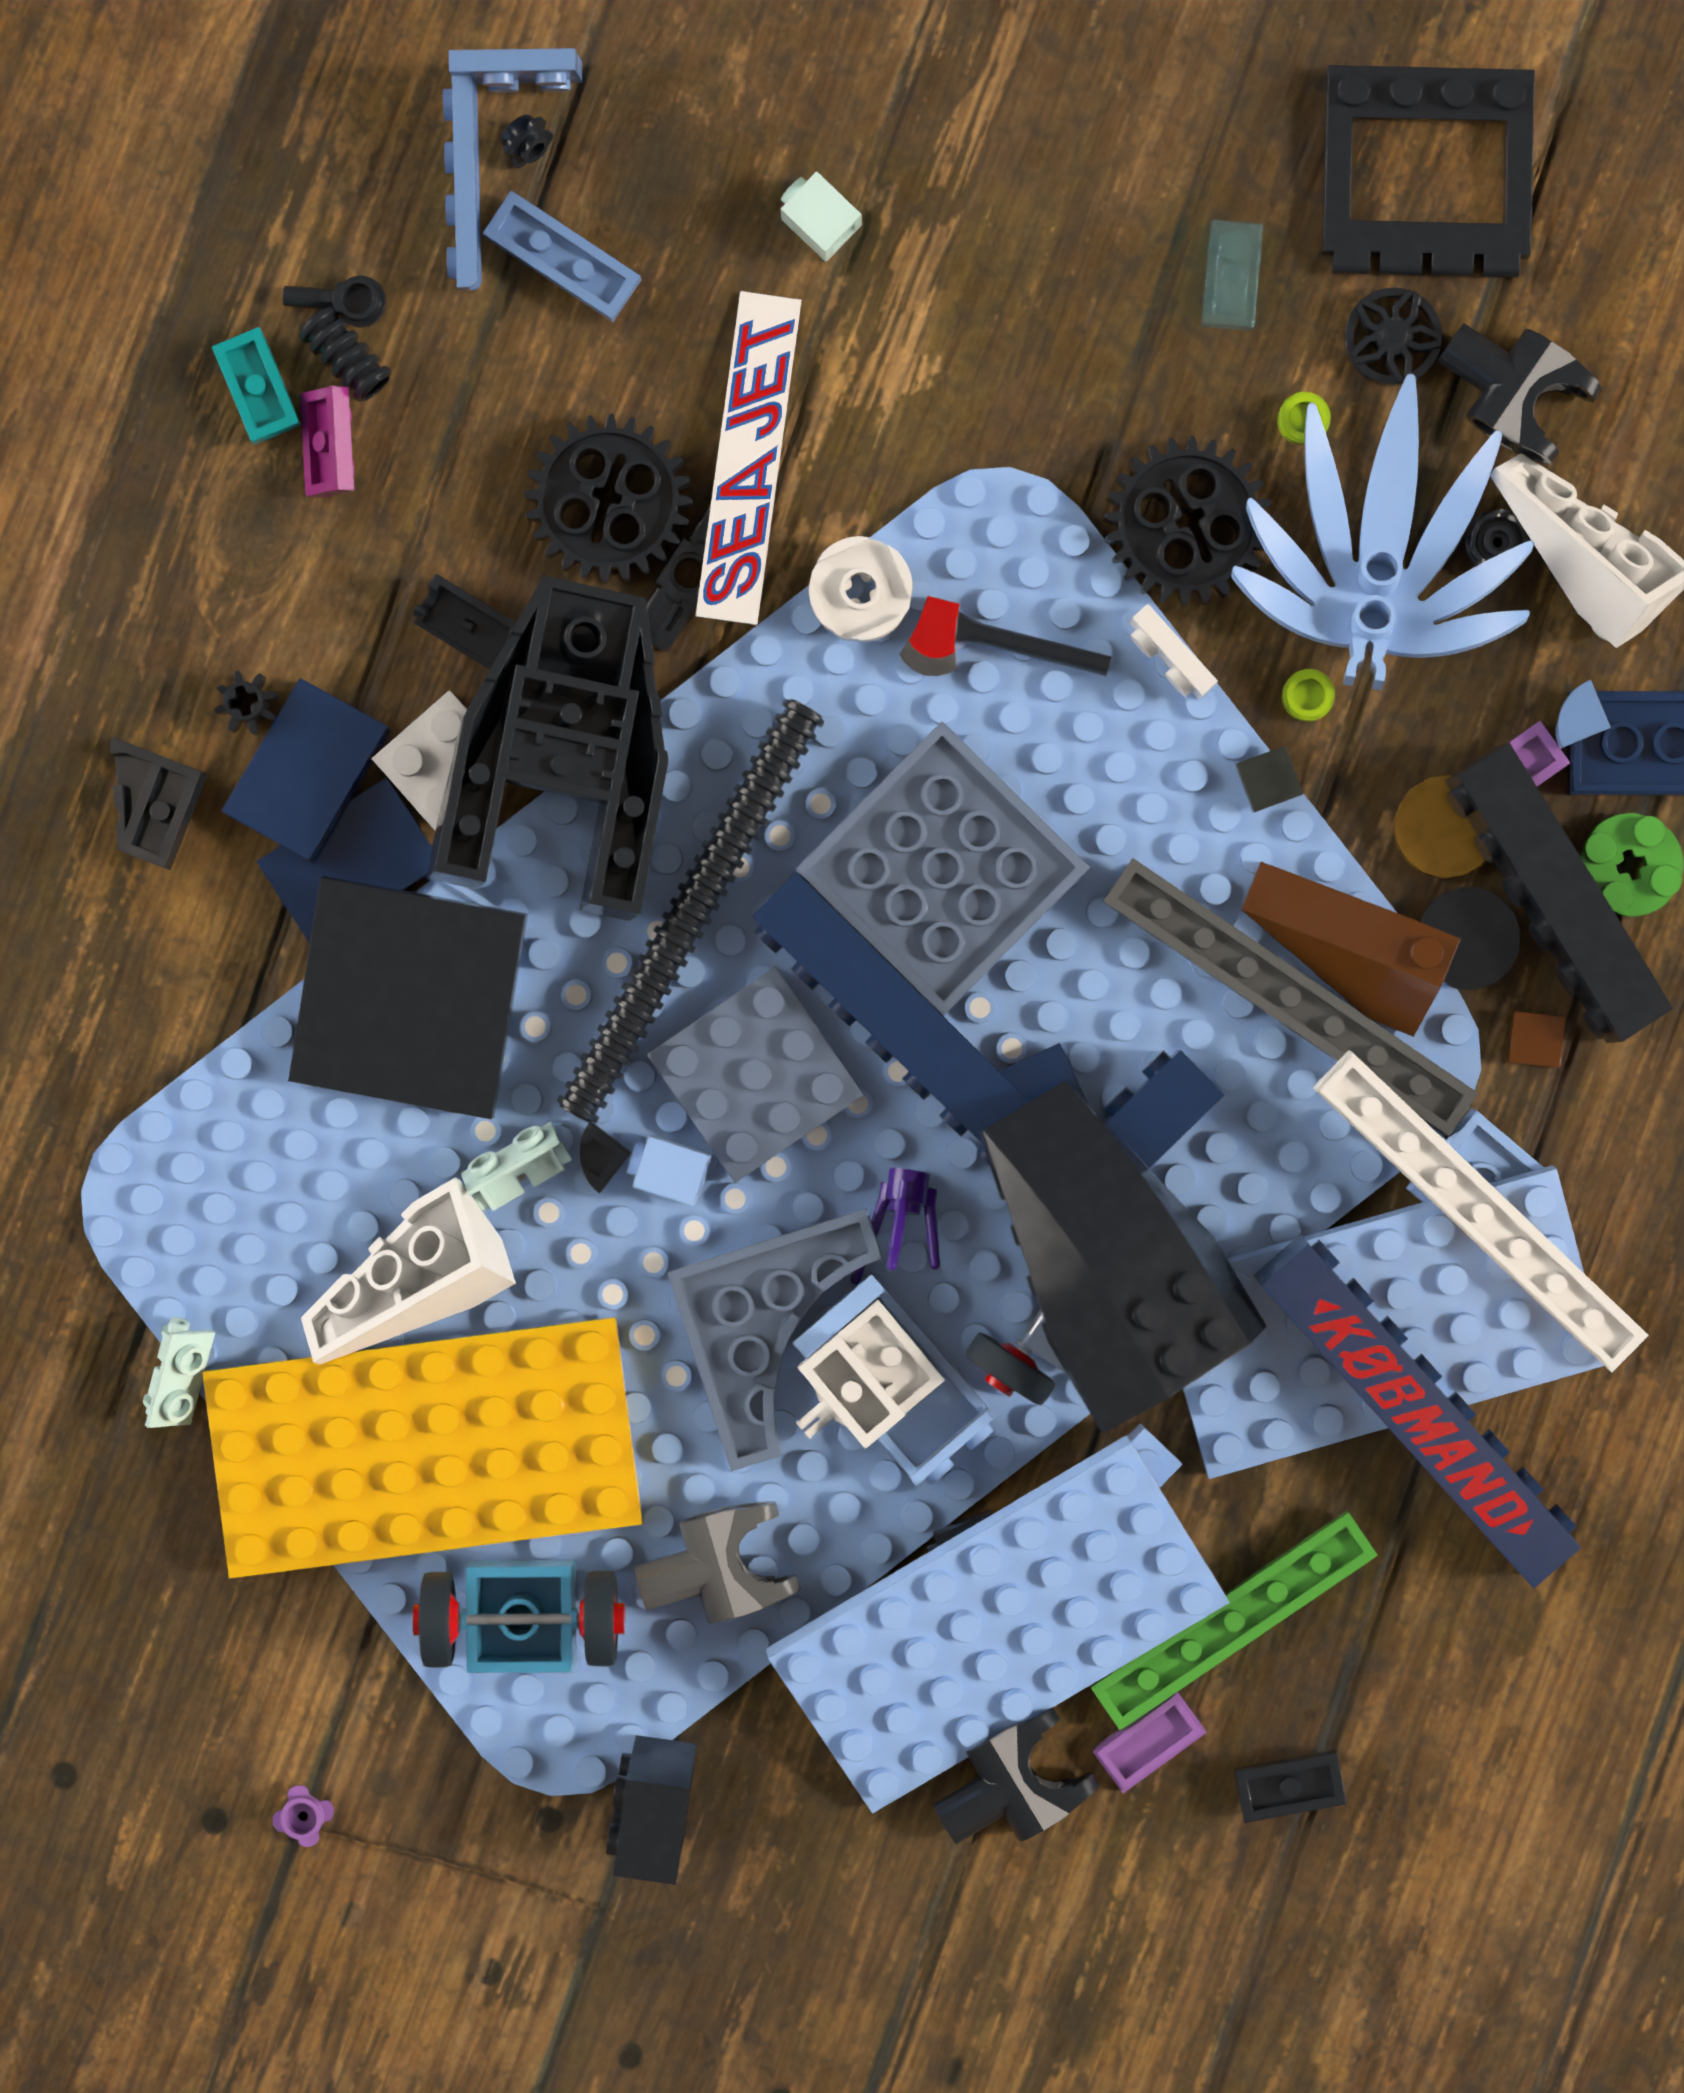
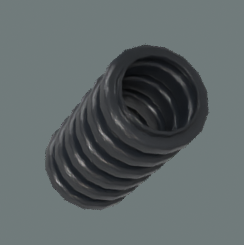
M334 307L322 308L313 314L302 326L299 339L303 343H311L310 351L314 355H322L321 363L326 367H333L332 375L335 378L339 379L342 377L344 379L342 382L343 387H348L349 390L353 389L355 391L353 398L357 402L371 399L388 383L391 369L388 366L381 367L379 365L380 357L377 354L370 355L368 353L370 346L366 342H358L359 334L354 330H347V321L342 318H336L337 312Z

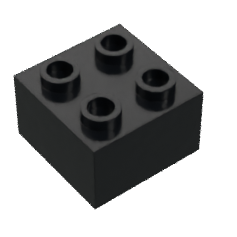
M636 1735L632 1754L622 1753L613 1796L612 1823H610L606 1855L616 1856L613 1876L676 1885L685 1837L697 1744Z

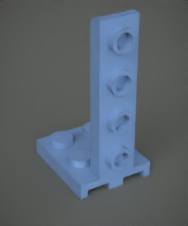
M575 48L448 50L452 89H443V114L445 121H453V142H445L444 164L446 174L454 173V194L446 195L445 211L447 226H455L456 247H447L448 279H457V288L461 291H474L482 284L477 84L488 86V92L493 93L518 92L519 83H535L539 85V90L543 92L570 91V83H582V61Z

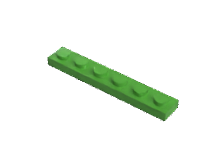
M1346 1510L1225 1592L1230 1602L1229 1604L1091 1684L1090 1687L1118 1729L1122 1730L1378 1555L1350 1513Z

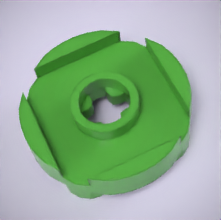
M1625 813L1610 817L1597 824L1591 830L1583 843L1582 850L1579 851V856L1611 908L1618 916L1638 917L1652 913L1664 906L1681 887L1684 869L1681 847L1671 830L1665 827L1663 822L1656 817L1637 813ZM1627 850L1631 851L1633 857H1641L1643 861V867L1638 869L1639 877L1635 880H1631L1628 873L1619 874L1616 864L1624 861L1623 852Z

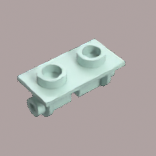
M550 1121L541 1127L531 1126L521 1131L513 1139L512 1144L497 1153L487 1152L478 1156L461 1175L466 1192L469 1196L472 1195L482 1212L488 1208L495 1211L525 1193L517 1179L518 1175L525 1172L531 1184L535 1187L566 1170L564 1164L571 1161L572 1158L562 1142L559 1143L554 1126Z
M179 1317L170 1318L169 1324L162 1327L161 1334L163 1337L157 1356L162 1363L161 1366L154 1367L148 1393L143 1398V1404L146 1406L145 1413L148 1415L145 1423L147 1428L191 1424L203 1381L202 1372L206 1369L215 1336L213 1330L191 1331L189 1330L190 1322Z

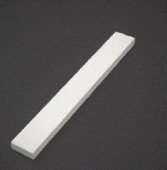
M1348 1050L1313 1086L1316 1092L1611 1372L1649 1336L1353 1052Z

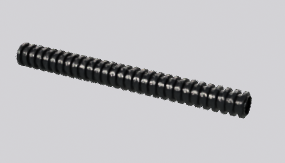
M784 699L782 706L785 708L782 714L776 713L774 720L777 724L774 728L768 727L766 734L769 738L766 743L763 741L759 743L758 748L761 752L758 757L754 755L751 757L750 763L753 764L751 770L743 771L742 777L745 780L742 785H735L734 791L737 794L734 799L728 798L726 801V805L729 806L727 812H720L718 815V819L721 821L718 828L712 826L709 831L713 835L710 842L704 840L701 845L705 849L702 856L696 854L693 859L697 863L694 870L688 869L685 873L689 879L686 884L680 883L677 887L681 891L678 898L672 897L669 901L673 907L670 912H663L661 917L665 921L661 927L655 926L653 931L657 935L653 941L647 940L645 946L649 949L645 955L639 954L637 960L641 963L638 968H631L629 974L633 976L629 983L623 982L621 986L625 990L621 998L615 996L613 1000L617 1004L613 1012L607 1010L605 1017L608 1018L605 1026L602 1024L598 1026L597 1031L600 1032L597 1040L593 1038L590 1040L589 1045L592 1046L590 1053L582 1054L581 1059L584 1061L582 1067L574 1068L573 1073L576 1077L573 1082L567 1081L565 1084V1088L568 1089L566 1095H559L557 1098L561 1108L590 1124L591 1122H598L600 1117L596 1113L599 1108H606L608 1103L604 1099L607 1094H614L616 1089L612 1085L615 1080H622L624 1074L620 1071L623 1066H630L632 1060L628 1058L632 1051L638 1052L640 1048L636 1044L640 1037L646 1038L648 1034L644 1030L648 1023L654 1024L656 1018L652 1015L656 1008L659 1010L663 1008L664 1004L660 1002L664 994L667 996L671 994L672 989L669 988L671 981L677 982L680 975L677 974L679 967L685 968L688 961L685 960L688 952L693 954L696 950V947L693 945L695 939H702L704 933L700 931L703 925H710L712 919L709 917L712 909L718 911L720 904L717 901L720 895L726 897L728 890L725 887L728 881L734 883L736 879L733 872L736 867L742 869L744 862L741 858L744 853L748 855L751 853L752 848L749 844L752 839L756 841L759 839L760 833L757 830L760 825L766 826L768 823V819L765 818L768 811H775L776 805L773 802L776 797H783L784 791L781 789L784 783H791L793 779L789 775L791 770L799 769L801 765L797 761L799 756L807 755L809 750L805 746L808 741L814 742L817 735L813 733L815 728H822L825 723L819 713L794 699Z

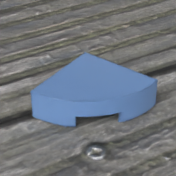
M1591 680L1575 688L1561 707L1556 725V738L1559 749L1611 728Z

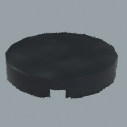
M1461 887L1443 893L1425 908L1420 918L1421 923L1461 939L1443 981L1444 984L1452 988L1476 990L1496 983L1511 970L1519 954L1521 931L1515 913L1501 897L1483 888Z

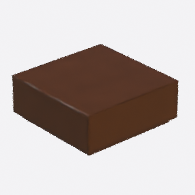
M1512 1011L1506 1063L1561 1068L1566 1017Z

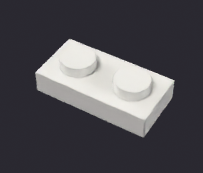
M1149 604L1132 617L1129 624L1135 631L1130 635L1131 639L1147 657L1152 658L1157 654L1170 668L1165 673V676L1184 697L1192 693L1199 700L1215 686L1218 680Z

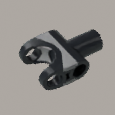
M1463 323L1437 360L1443 366L1482 391L1466 415L1469 422L1489 437L1494 432L1501 431L1502 439L1500 444L1518 454H1523L1535 462L1551 465L1559 454V450L1551 441L1544 437L1546 433L1538 426L1534 417V404L1538 395L1548 391H1559L1566 395L1572 393L1588 402H1595L1602 391L1599 381L1570 353L1545 336L1530 329H1525L1508 353Z
M1053 1707L1032 1719L1003 1729L980 1746L966 1751L979 1777L933 1804L939 1819L955 1844L962 1842L1003 1816L1017 1840L1020 1842L1027 1840L1062 1820L1098 1788L1099 1783L1092 1772L1084 1773L1072 1780L1066 1778L1060 1781H1049L1038 1776L1031 1768L1030 1754L1034 1745L1043 1738L1042 1733L1049 1730L1060 1720Z

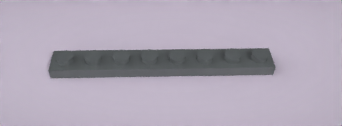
M1134 858L1131 859L1103 900V903L1338 1062L1348 1050L1353 1052L1417 1115L1444 1135L1450 1136L1477 1096L1478 1092Z

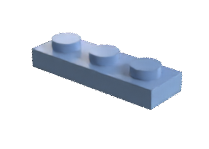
M512 190L483 232L484 238L611 322L615 321L641 281L639 274Z

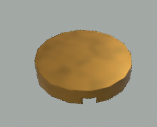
M1451 775L1430 777L1411 788L1400 802L1393 822L1395 844L1405 862L1421 873L1439 879L1464 876L1481 866L1486 860L1475 844L1474 837L1477 836V833L1468 818H1461L1449 803L1447 792L1450 789L1444 780Z

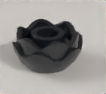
M1499 509L1481 513L1472 521L1466 535L1465 547L1470 560L1478 566L1509 549L1531 541V539L1512 511ZM1494 538H1499L1502 541L1500 547L1493 545Z

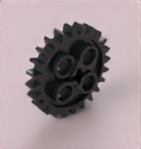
M609 413L605 428H598L594 418L590 415L587 416V431L580 433L576 426L570 422L567 424L569 440L564 442L553 434L549 437L556 450L553 455L541 451L536 453L537 458L545 467L543 471L528 470L527 475L529 479L539 484L538 489L524 492L526 500L538 504L537 508L526 513V518L530 522L543 523L532 535L536 542L551 538L552 542L545 551L549 559L556 557L562 552L565 554L561 565L563 571L568 572L576 563L581 564L580 573L582 580L587 581L593 570L597 569L600 570L603 584H608L612 570H619L623 580L627 583L630 582V567L637 565L641 572L647 576L650 574L648 558L653 556L658 561L666 563L667 558L661 548L664 543L675 547L680 545V540L672 530L674 527L688 528L690 523L688 519L678 514V509L692 507L693 501L692 498L679 495L678 491L690 486L691 481L687 476H674V473L684 465L682 457H674L668 460L665 458L672 447L671 441L667 439L655 446L653 440L656 431L653 426H649L639 435L636 433L637 427L634 417H630L624 428L620 429L617 428L614 414ZM588 455H598L606 461L603 473L594 479H585L578 474L580 461ZM623 455L626 461L615 486L616 495L621 500L620 505L611 504L609 506L601 540L598 543H594L591 538L602 513V506L596 496L597 494L606 495L609 491L616 458ZM638 470H647L655 476L653 488L648 493L642 495L629 491L627 480L630 475ZM573 504H583L590 510L588 522L583 527L577 529L565 526L562 518L566 508ZM631 519L640 526L639 535L632 543L620 544L613 540L611 536L612 529L618 521Z
M1190 436L1185 450L1181 451L1174 438H1169L1166 442L1164 455H1161L1153 445L1148 446L1146 455L1149 463L1145 464L1140 459L1133 457L1129 461V466L1135 476L1131 477L1127 474L1119 473L1115 479L1125 492H1110L1106 500L1118 507V511L1106 513L1103 517V522L1117 526L1116 531L1106 536L1105 543L1120 544L1122 548L1112 558V562L1114 564L1128 560L1131 567L1126 572L1124 579L1128 581L1138 575L1143 577L1144 581L1140 589V593L1143 595L1154 585L1159 587L1160 603H1164L1172 592H1178V600L1181 607H1185L1188 604L1191 593L1197 594L1202 606L1207 605L1210 601V589L1212 588L1222 598L1230 594L1227 580L1230 579L1235 583L1231 576L1234 566H1243L1256 570L1261 564L1251 552L1252 550H1265L1251 524L1246 505L1248 499L1252 498L1266 510L1271 505V500L1255 498L1254 494L1264 485L1263 480H1256L1248 483L1244 478L1252 467L1250 462L1243 464L1237 469L1231 465L1236 450L1232 448L1222 458L1216 456V440H1211L1204 452L1198 451L1195 436ZM1192 475L1205 477L1210 482L1212 488L1211 496L1205 499L1192 497L1186 489V479ZM1165 481L1173 483L1185 515L1189 517L1196 514L1199 518V522L1194 527V533L1205 550L1209 552L1211 556L1210 563H1205L1202 560L1192 531L1188 527L1179 529L1176 525L1182 514L1174 498L1165 489ZM1149 498L1160 501L1166 510L1165 520L1158 523H1151L1145 520L1140 513V502ZM1215 521L1229 523L1234 528L1236 534L1234 543L1230 545L1216 543L1210 535L1211 523ZM1171 544L1183 546L1190 556L1189 566L1183 569H1174L1169 566L1164 559V548Z

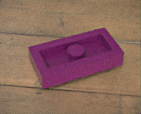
M329 386L301 393L306 497L324 498L354 491V462L352 459L351 442L352 415L349 406V388Z

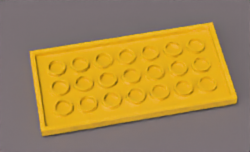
M616 1317L358 1350L320 1365L314 1363L312 1357L202 1372L229 1579L634 1526L643 1523Z

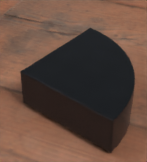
M591 1122V1124H587L581 1137L580 1161L587 1181L600 1194L632 1152L594 1122Z

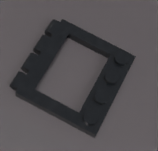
M1327 66L1325 83L1322 255H1332V274H1369L1370 256H1378L1379 275H1421L1422 257H1430V276L1472 277L1474 258H1481L1482 277H1519L1520 259H1528L1531 256L1535 70ZM1353 117L1505 121L1503 224L1350 220Z

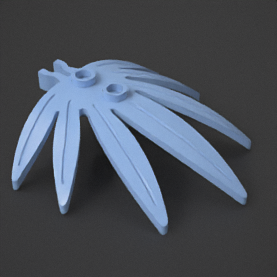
M1408 374L1392 407L1376 452L1363 506L1358 562H1354L1346 506L1336 465L1318 409L1314 403H1309L1305 422L1307 493L1317 541L1335 587H1329L1315 566L1298 545L1252 498L1248 499L1246 510L1263 549L1284 579L1306 601L1282 586L1238 566H1234L1231 576L1233 580L1262 612L1286 629L1315 642L1349 648L1350 659L1344 674L1343 685L1353 686L1356 671L1361 669L1365 650L1371 652L1369 670L1374 675L1372 689L1382 690L1386 676V665L1383 661L1386 654L1414 658L1446 656L1468 651L1503 637L1526 623L1530 612L1528 610L1492 612L1462 617L1437 625L1435 623L1464 611L1502 584L1529 556L1534 547L1533 541L1522 543L1472 568L1439 589L1425 601L1418 599V596L1426 589L1447 562L1465 533L1490 477L1500 447L1502 432H1494L1460 474L1429 522L1408 569H1403V559L1414 512L1419 450L1416 378L1414 374Z

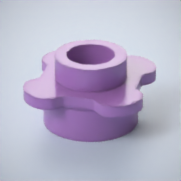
M295 1785L288 1791L289 1800L283 1810L277 1811L274 1814L273 1825L277 1831L285 1832L288 1836L297 1839L300 1845L310 1847L318 1842L319 1830L324 1822L331 1820L334 1816V1806L329 1800L320 1801L310 1795L306 1786ZM301 1811H305L308 1813L307 1820H301L299 1818V1813Z

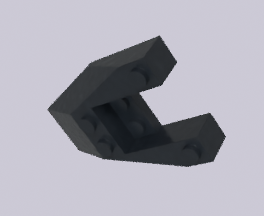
M544 575L462 718L438 817L426 879L477 890L486 883L504 784L509 783L598 802L599 807L579 911L631 921L641 914L669 762L668 753L664 746L661 725L662 710L660 696H657L653 668L655 660L646 598Z

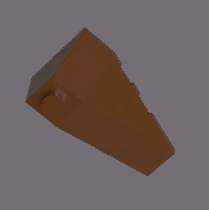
M1262 861L1258 866L1241 907V911L1286 950L1293 953L1316 976L1346 999L1353 1008L1369 1019L1411 1037H1414L1438 994L1461 940L1458 937L1412 918Z

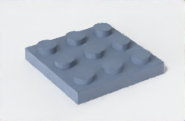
M776 966L647 1054L734 1183L863 1096V1093Z

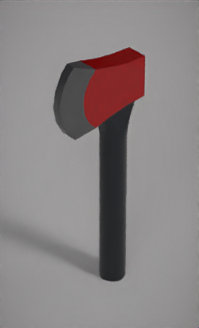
M927 596L917 626L899 653L903 662L912 670L924 676H941L957 669L955 642L963 641L978 643L1103 676L1107 675L1111 656L981 623L960 612V604Z

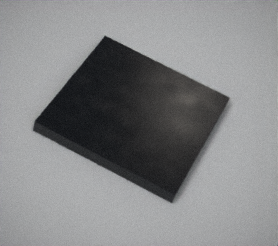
M320 877L288 1081L492 1119L495 1115L528 914L334 877Z

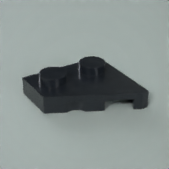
M112 738L110 750L111 754L115 756L117 785H113L114 804L119 812V821L116 825L118 850L171 870L208 774L119 739Z

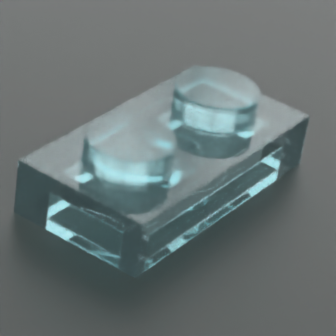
M1211 220L1201 326L1253 330L1263 224Z

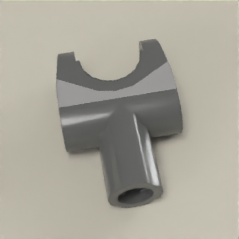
M764 1501L727 1506L679 1522L686 1551L634 1566L638 1588L646 1610H652L700 1596L707 1622L711 1624L756 1612L799 1591L801 1587L797 1575H789L777 1579L774 1576L763 1577L747 1569L740 1558L739 1545L744 1536L757 1528L758 1523L779 1516L776 1502Z

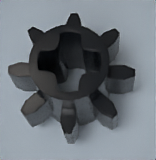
M235 671L234 678L236 683L232 684L229 688L224 685L216 687L224 695V704L214 708V712L218 715L229 714L232 716L228 724V730L236 733L242 723L248 725L251 733L257 736L260 732L258 723L262 722L265 718L270 721H275L277 718L270 712V702L278 700L280 695L275 691L264 692L261 690L266 682V677L262 674L256 675L252 683L246 682L245 676L240 671ZM246 691L253 697L258 698V702L251 705L252 714L247 715L240 709H236V704L243 702L242 693Z

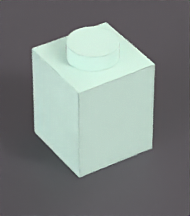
M817 171L808 181L803 177L798 178L781 197V201L785 203L781 208L782 221L825 262L862 225V214Z

